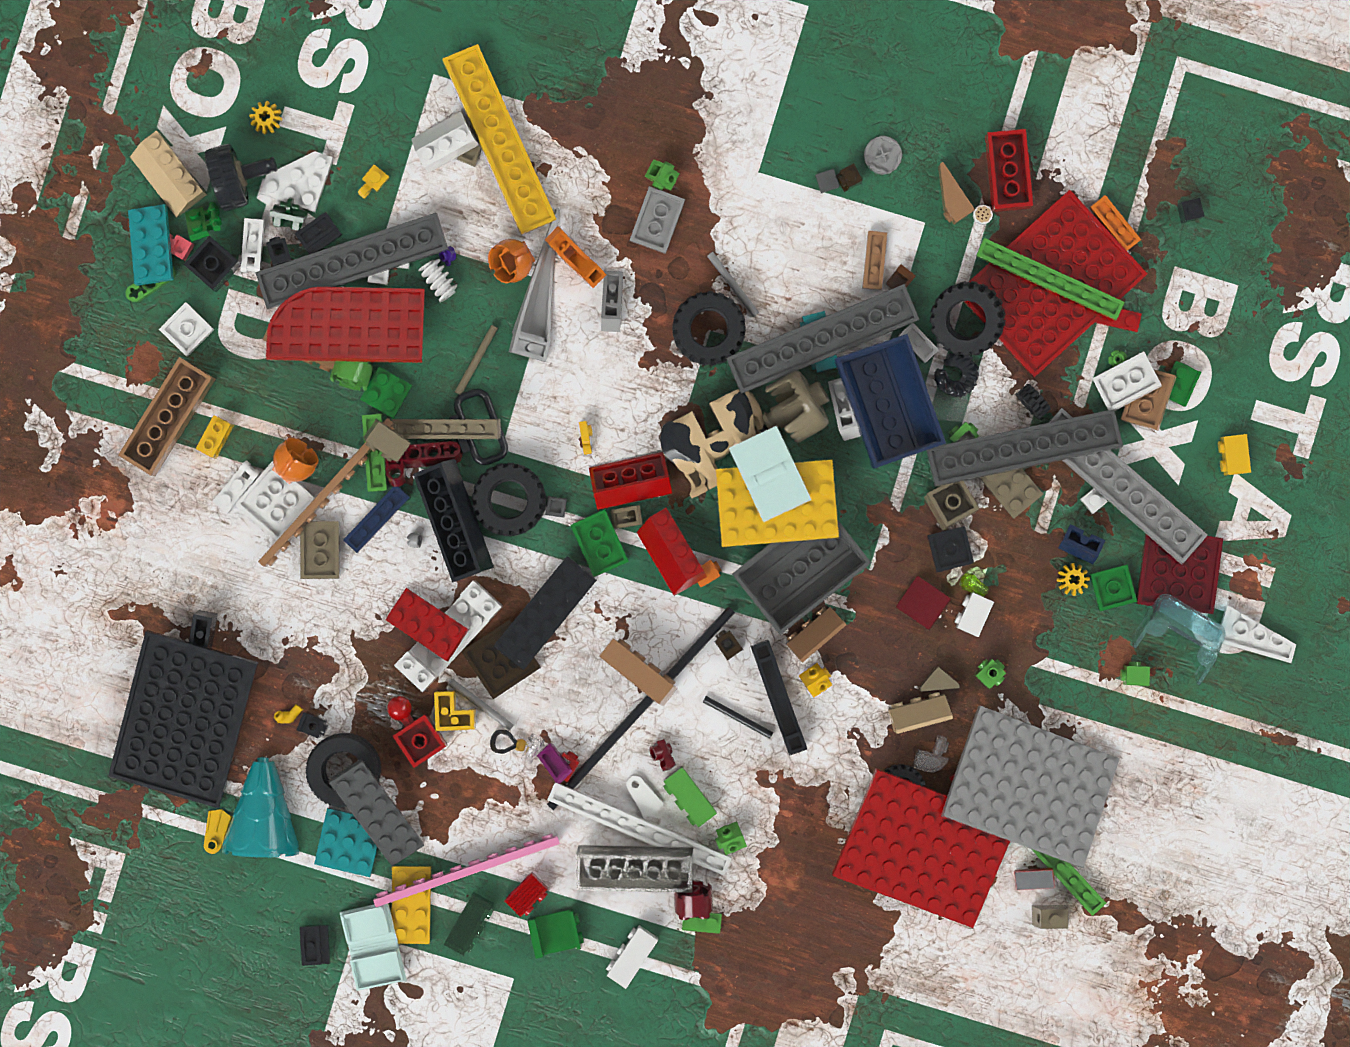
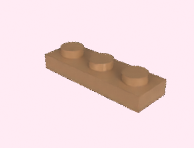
M868 231L862 289L882 290L887 232Z

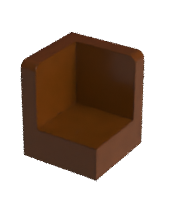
M900 264L888 279L886 285L894 289L905 284L907 288L916 275Z

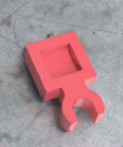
M170 234L171 254L186 261L194 244L177 234L175 238Z

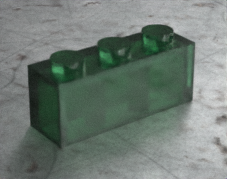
M473 892L444 945L463 956L466 951L470 953L475 945V942H473L475 935L480 936L485 927L482 925L484 919L487 918L489 920L494 911L491 908L493 902Z

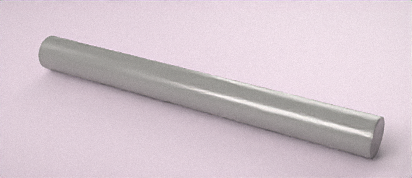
M714 252L710 253L707 256L751 315L753 317L756 316L759 311Z
M452 679L449 683L450 687L510 731L514 725L457 681Z

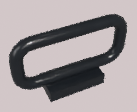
M477 388L461 393L454 400L456 415L449 417V419H466L461 404L464 400L475 396H480L483 399L490 419H498L489 394L483 389ZM501 425V438L498 439L501 450L499 453L486 458L479 455L473 439H456L462 455L470 452L473 460L480 465H490L505 458L508 453V444Z

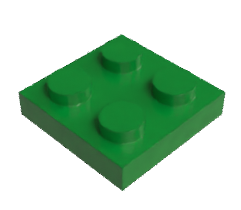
M378 367L360 400L394 419L413 385Z
M1127 564L1089 574L1099 611L1137 602Z

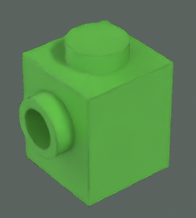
M1129 662V665H1123V669L1120 670V680L1123 681L1124 685L1149 686L1150 667L1141 666V662Z

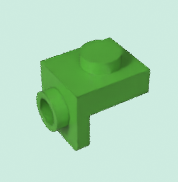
M964 422L960 427L956 425L949 432L951 436L948 440L951 443L957 442L966 432L973 438H977L979 436L977 434L978 429L971 422L969 424Z

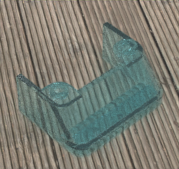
M1168 594L1160 595L1133 635L1132 645L1134 648H1137L1146 633L1159 637L1168 628L1201 646L1197 653V659L1201 665L1195 673L1196 684L1200 685L1216 662L1226 636L1225 629L1221 624Z

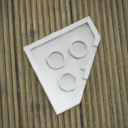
M314 151L278 169L277 172L267 174L260 194L287 202L289 197L294 198V204L300 205V208L316 212L334 158Z

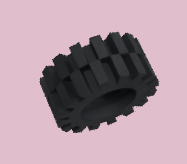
M1028 383L1016 393L1019 401L1037 419H1040L1051 409L1044 397Z

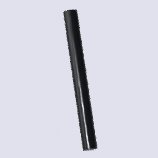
M705 696L703 703L763 736L771 738L772 731Z

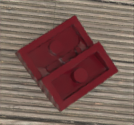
M917 576L896 608L930 631L951 598Z

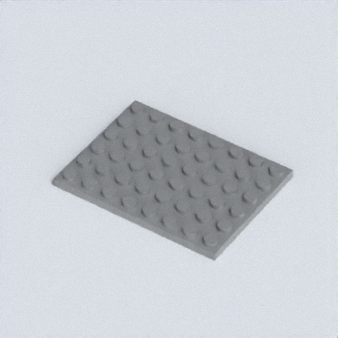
M978 706L941 816L1084 868L1120 758L983 706Z

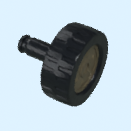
M231 144L220 145L205 151V161L210 181L223 211L238 209L249 204L247 180L270 174L273 171L277 172L278 170L274 157L242 165Z

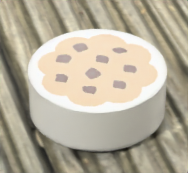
M980 205L973 212L974 221L980 225L989 223L993 217V212L987 205Z

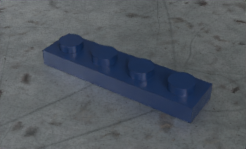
M393 486L343 541L358 553L410 497L400 487Z

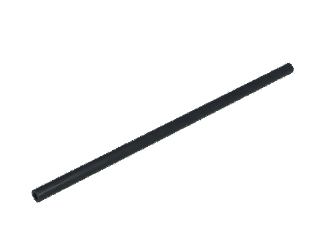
M728 606L666 675L674 680L735 612ZM646 695L568 780L565 786L574 789L654 700ZM549 801L547 803V805L552 810H555L558 807V805L553 802Z

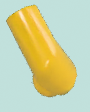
M295 704L290 711L275 712L274 719L280 724L292 723L303 709Z

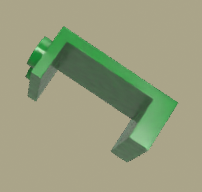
M574 909L528 918L527 922L535 959L542 958L546 954L568 949H581L584 938L582 932H578L577 925L580 924L578 913H574Z

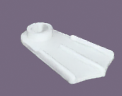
M631 776L627 780L626 786L643 817L657 815L663 802L641 777ZM638 781V787H632V782Z

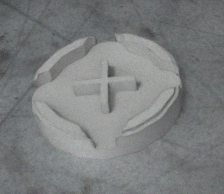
M879 136L872 139L864 152V160L867 167L874 173L881 175L890 174L895 171L902 159L900 145L896 140L887 136Z

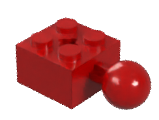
M396 696L389 701L387 712L392 719L401 721L405 728L393 735V738L413 768H415L448 746L440 732L436 731V726L427 713L414 721L410 715L412 710L410 701L403 696ZM417 736L424 737V745L421 743L417 744Z

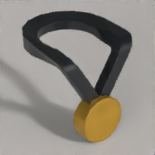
M496 730L491 736L490 747L493 752L505 754L513 749L524 751L526 749V741L523 739L516 740L508 730ZM503 734L508 736L514 744L506 749H497L495 741L498 735Z

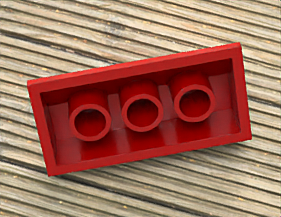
M663 452L589 468L597 510L672 494Z
M667 508L649 517L636 532L674 596L707 577Z

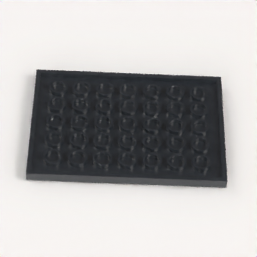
M145 631L108 776L220 808L259 662L153 631Z

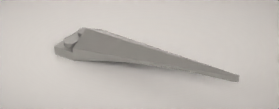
M556 208L554 211L556 220L550 223L545 239L558 226L559 208ZM545 240L516 319L509 348L510 353L544 362L547 359L551 339V304L555 251Z

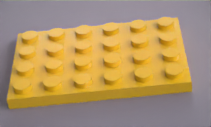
M832 460L794 463L811 500L763 522L738 467L716 469L722 547L839 538Z

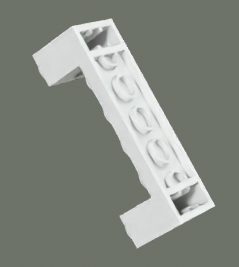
M473 580L460 594L461 596L445 612V614L469 629L448 662L417 642L394 665L422 692L435 681L503 607L476 580Z

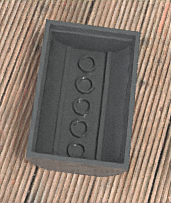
M838 520L839 538L770 543L732 573L779 635L871 564L870 560Z

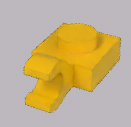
M373 165L362 178L366 184L359 189V195L365 199L372 189L378 192L389 179V176L376 165Z

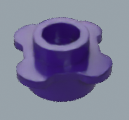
M448 246L449 250L439 253L440 260L445 262L446 266H450L451 261L456 259V253L452 246Z

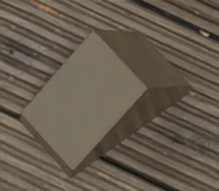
M640 505L611 510L614 529L643 525Z
M938 666L932 670L919 686L920 691L959 688V684Z

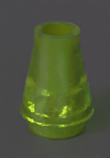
M966 572L959 582L963 590L982 597L989 590V587L981 582L973 573Z

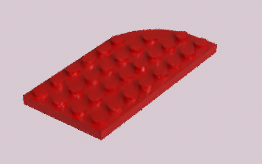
M312 287L302 290L285 300L273 314L267 329L266 360L422 363L425 289Z

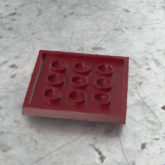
M1145 533L1136 604L1214 614L1223 538L1207 536L1187 560L1180 564Z

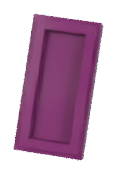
M549 743L537 755L558 784L573 771L552 743Z

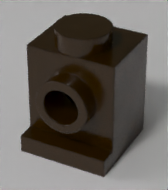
M855 164L840 170L839 174L836 175L844 192L860 185L863 181Z
M724 629L715 636L717 639L714 642L727 661L743 650L730 630L726 632ZM725 640L731 641V645L729 647L724 646Z

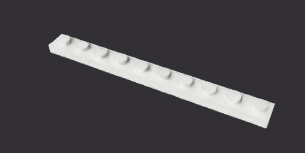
M556 782L547 799L550 802L723 876L732 857Z

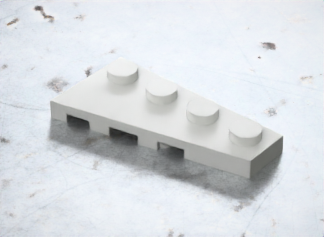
M1226 605L1216 642L1288 663L1292 662L1296 648L1295 643Z

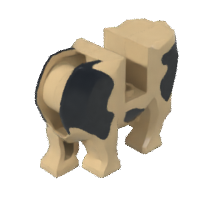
M738 389L710 402L709 406L722 432L715 430L707 435V439L693 412L663 425L660 436L662 452L680 471L684 472L686 478L690 481V496L692 499L717 486L716 469L718 468L715 462L724 458L730 452V447L768 430L762 417L760 405L750 391L741 394Z

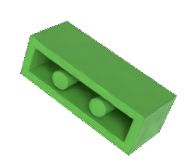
M682 766L664 779V789L669 795L673 793L677 799L675 801L676 805L681 811L683 809L686 810L689 814L686 817L693 826L696 824L699 828L717 814V811Z

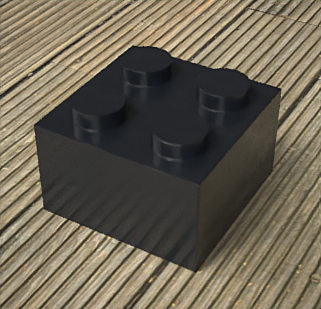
M209 236L184 265L213 291L218 292L241 266V263L215 239Z

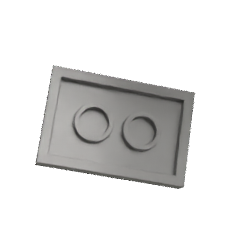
M649 186L630 241L666 254L685 199Z

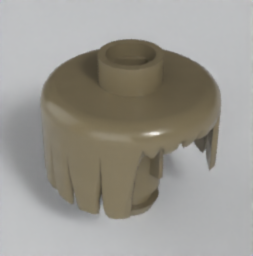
M792 371L766 387V392L772 391V396L778 395L775 400L779 403L770 408L771 412L768 414L765 412L762 416L769 429L775 426L781 429L784 428L787 433H793L790 437L799 443L827 427L828 417L822 405L829 402V398L819 381L810 385L801 372Z

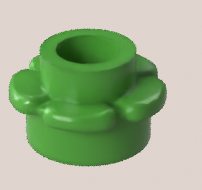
M1115 350L1109 356L1108 362L1112 367H1115L1127 361V356L1123 351Z

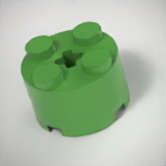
M335 361L330 380L335 382L336 379L340 381V386L360 391L361 387H363V390L366 391L373 366L369 364L370 362Z

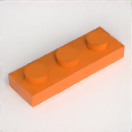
M1106 195L1089 207L1103 226L1126 251L1141 240Z

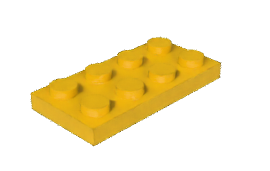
M392 866V892L395 891L397 886L406 884V887L413 885V881L417 879H431V866ZM431 889L392 902L391 916L398 944H430Z

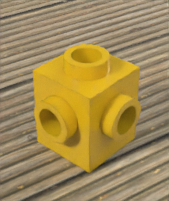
M818 663L798 675L813 698L832 686L828 679L831 677L830 673L825 667L822 669Z

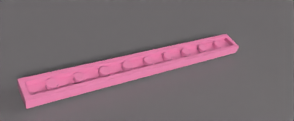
M551 833L542 836L541 841L535 842L530 840L523 843L524 847L517 849L516 846L505 849L506 853L498 855L496 852L487 855L486 860H472L468 862L469 865L462 868L461 865L450 868L451 872L443 874L441 871L432 874L431 879H417L413 881V885L406 887V884L395 887L393 892L388 893L387 890L376 894L377 897L373 899L375 907L560 844L557 835L553 836Z

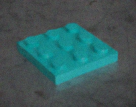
M327 808L314 865L371 877L378 847L352 813Z

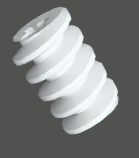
M440 259L428 262L418 271H423V278L428 277L426 279L427 284L433 283L430 289L436 290L435 296H441L439 302H443L455 294L454 290L457 284L450 285L453 278L446 279L449 272H441L444 269V265L438 267L437 264L440 262Z

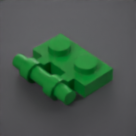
M210 202L206 211L203 207L185 212L188 235L191 242L210 236V230L220 231L222 221L219 217V207L215 202Z

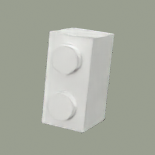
M972 592L970 595H966L962 603L964 609L962 613L958 612L954 623H957L956 628L979 637L994 602Z

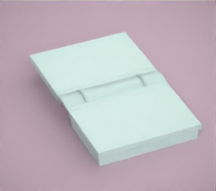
M777 426L729 448L763 522L811 500Z
M389 903L379 907H375L374 904L341 911L340 917L351 955L350 964L356 990L359 991L406 981Z

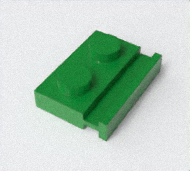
M1175 361L1169 373L1176 376L1169 401L1186 407L1201 372Z

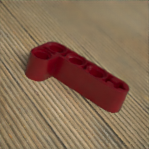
M454 441L409 445L398 462L386 460V474L389 483L394 487L402 486L406 481V468L430 467L455 459L458 464L462 460L460 446ZM433 452H437V453H438V454H437L436 456H434V457H430V456H429V455H430L431 453H433ZM418 454V457L410 458L411 455ZM400 473L399 477H392L393 474Z

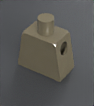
M1032 905V925L1040 929H1068V905Z

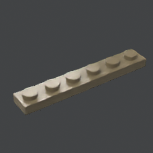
M392 419V422L395 423L393 426L394 431L406 439L501 438L500 419Z

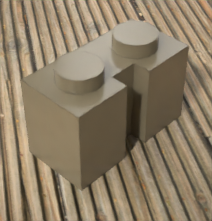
M378 419L374 421L363 437L367 447L373 451L377 448L383 452L381 456L390 462L392 459L398 462L410 445L406 438L390 429Z

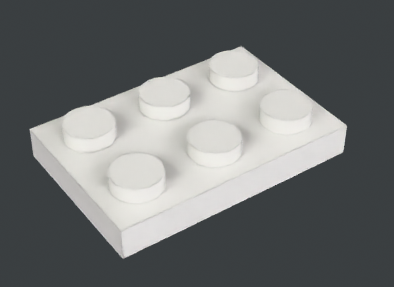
M1145 352L1092 378L1107 409H1114V411L1162 387Z

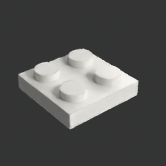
M187 302L159 329L187 357L214 331Z

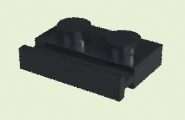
M324 212L297 231L295 235L306 251L312 254L327 247L341 237L342 233L327 212Z
M328 924L300 926L302 966L330 964Z

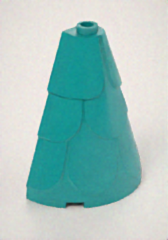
M257 757V760L253 761L240 791V799L222 843V853L229 854V852H232L234 856L279 857L282 854L289 857L298 855L299 844L283 795L285 792L275 762L269 761L268 757Z

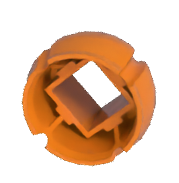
M515 239L500 241L491 248L488 255L490 270H495L493 275L503 283L521 281L529 274L532 263L535 262L525 241L521 242Z
M288 438L276 448L273 456L274 467L272 470L288 484L300 482L313 474L319 459L312 448L307 449L305 442L296 438Z

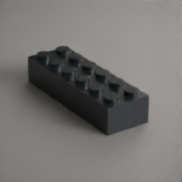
M456 460L444 461L414 473L413 476L452 583L494 568Z
M567 556L493 647L523 671L597 580Z

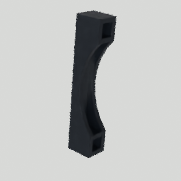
M769 640L751 645L753 656L789 756L808 750Z

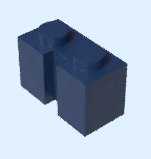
M1070 524L1058 548L1094 564L1105 540L1093 534L1090 537L1084 536V530Z

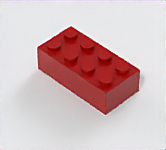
M1026 129L988 132L985 135L992 212L1030 209L1033 206Z

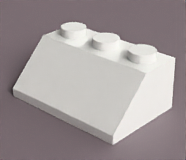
M462 112L453 115L411 139L415 152L423 167L429 173L479 145Z

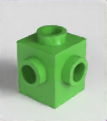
M653 159L645 177L653 182L652 186L659 190L665 188L671 191L679 173L674 170L675 166L666 161L662 163Z
M985 659L978 666L979 670L974 674L986 688L991 689L994 685L998 686L1005 679L1003 676L1006 672L1003 670L1005 666L998 659L995 661L993 659ZM993 669L994 673L990 676L989 672Z
M737 821L716 829L718 838H715L719 849L723 848L726 855L747 847Z

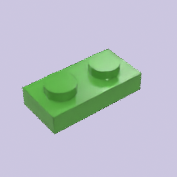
M711 912L710 917L707 919L696 917L683 920L682 930L720 933L722 913Z

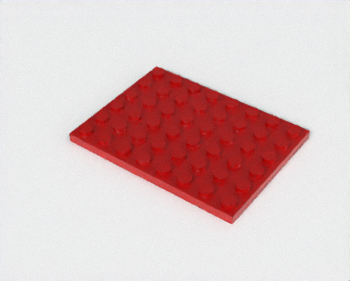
M1071 190L1067 191L1006 247L1119 300L1148 274ZM988 263L969 281L987 285V288L991 291L994 290L997 293L996 296L1003 302L1002 307L1005 309L1006 322L1003 333L998 340L1033 378L1103 315L991 263ZM963 301L985 324L986 316L982 307L973 301Z
M876 768L832 875L974 928L1010 841L941 816L948 795Z

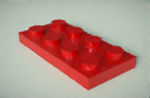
M408 588L404 590L385 619L447 662L469 631L468 628Z

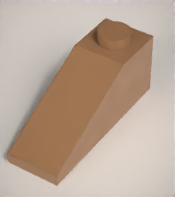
M942 162L938 166L943 209L945 211L943 215L949 223L952 221L955 225L973 213L975 209L944 162Z

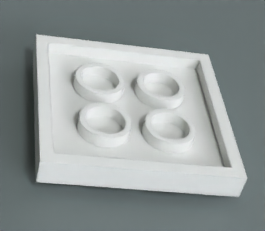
M272 461L235 505L277 541L315 497L298 482L288 484L272 470L274 467Z

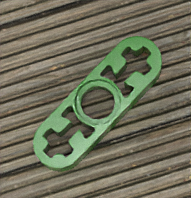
M173 266V276H174V278H175V276H176V269H175V267ZM170 281L156 283L153 288L142 285L147 292L145 293L141 290L138 292V298L131 297L133 289L136 291L141 289L140 286L133 283L126 289V297L134 303L141 302Z

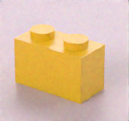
M1247 434L1220 437L1218 450L1219 453H1222L1220 469L1221 472H1224V476L1251 473Z

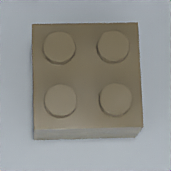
M964 481L942 485L927 493L924 497L942 530L966 519L979 510Z

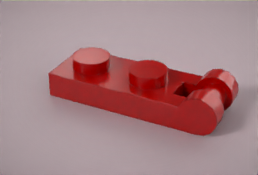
M1121 309L1117 320L1102 315L1095 323L1138 332L1142 313Z

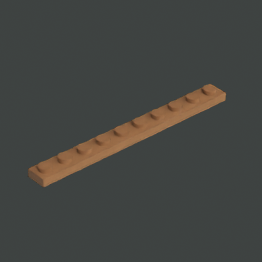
M387 418L383 423L394 431L393 426L395 423ZM366 442L258 562L263 567L268 565L271 567L278 560L277 555L280 551L285 552L291 545L290 540L294 536L297 538L304 531L302 527L307 522L310 524L316 518L317 514L315 513L317 510L325 508L330 502L328 498L333 493L336 495L343 486L341 484L345 479L350 480L356 473L354 469L358 465L362 466L368 460L367 455L373 450L365 445Z

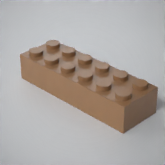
M179 357L118 456L150 476H156L216 379Z

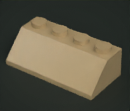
M158 131L144 139L130 156L176 218L207 195Z

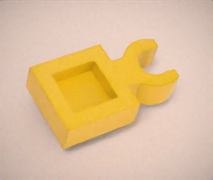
M587 421L579 422L584 455L592 454L589 437L593 436L592 427L587 425Z

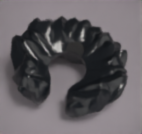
M949 353L946 359H944V365L946 368L947 366L957 367L961 371V379L953 381L949 378L946 370L937 368L934 372V380L937 387L952 397L966 396L967 393L970 394L977 385V376H979V367L972 360L973 357Z

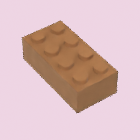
M613 638L599 657L655 702L664 706L678 689L674 685L676 681L666 674L664 676L659 674L661 670L651 662L649 664L644 662L646 658L638 651H630L631 646L624 640Z

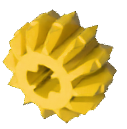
M266 101L263 107L262 103L259 102V109L252 107L255 114L249 115L250 118L254 119L250 123L252 126H256L255 130L257 132L262 129V133L267 134L269 129L271 133H274L273 127L275 126L279 129L280 125L277 122L283 121V118L279 117L282 112L280 109L276 110V104L270 106L269 101ZM266 114H268L270 118H267L265 122L262 117H266Z
M1074 563L1070 564V569L1067 565H1064L1065 573L1058 571V574L1063 577L1056 579L1057 582H1063L1059 589L1066 587L1064 594H1068L1071 590L1072 596H1076V589L1082 594L1083 589L1081 586L1088 588L1084 581H1089L1090 577L1083 576L1088 571H1081L1082 565H1078L1076 569ZM1071 575L1077 576L1076 584L1069 582Z

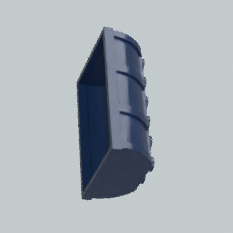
M908 334L834 359L873 469L946 444Z

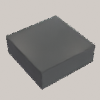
M834 169L815 175L821 194L839 188Z
M548 496L545 515L564 518L567 499Z

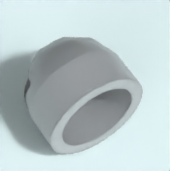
M410 533L407 536V539L410 540L407 541V544L412 548H420L422 543L421 533Z

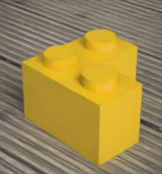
M455 690L434 692L436 731L472 730L476 728L475 709L456 710Z

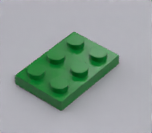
M605 509L570 525L593 577L629 562Z

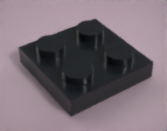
M965 526L927 535L936 573L974 563Z

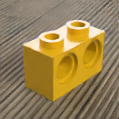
M213 415L196 450L217 459L235 425Z

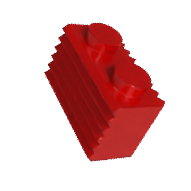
M531 872L504 901L520 917L523 914L527 916L534 909L532 905L537 900L541 902L548 895L546 893L548 887Z

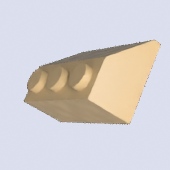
M940 692L929 694L927 699L922 700L921 697L910 699L908 704L903 705L902 702L892 704V708L888 709L894 732L898 734L953 719L946 696L944 694L940 695Z

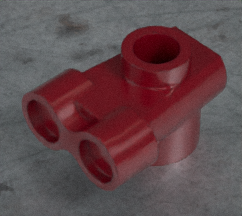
M665 739L657 741L653 746H650L651 758L654 761L660 760L663 772L676 766L675 760L671 755L673 752L670 743H666Z

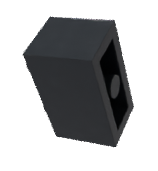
M198 610L194 613L189 642L212 649L218 614Z

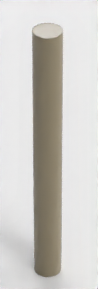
M490 326L455 390L459 395L465 390L498 330L497 327Z

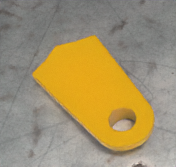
M223 809L208 811L204 849L210 854H215L221 849L232 816ZM210 842L215 843L214 849L209 847Z

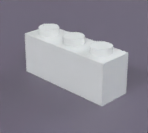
M640 925L637 929L633 927L627 936L629 941L626 945L622 944L617 951L619 956L615 961L612 959L606 968L608 970L607 977L625 989L658 941V937Z

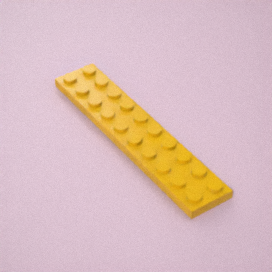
M476 44L443 58L442 61L520 234L523 235L555 221L554 212L479 45Z

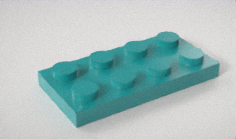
M163 204L128 210L134 284L139 286L174 280L167 206Z

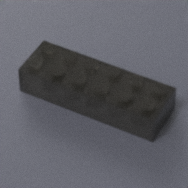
M578 845L576 852L577 890L692 893L694 847Z

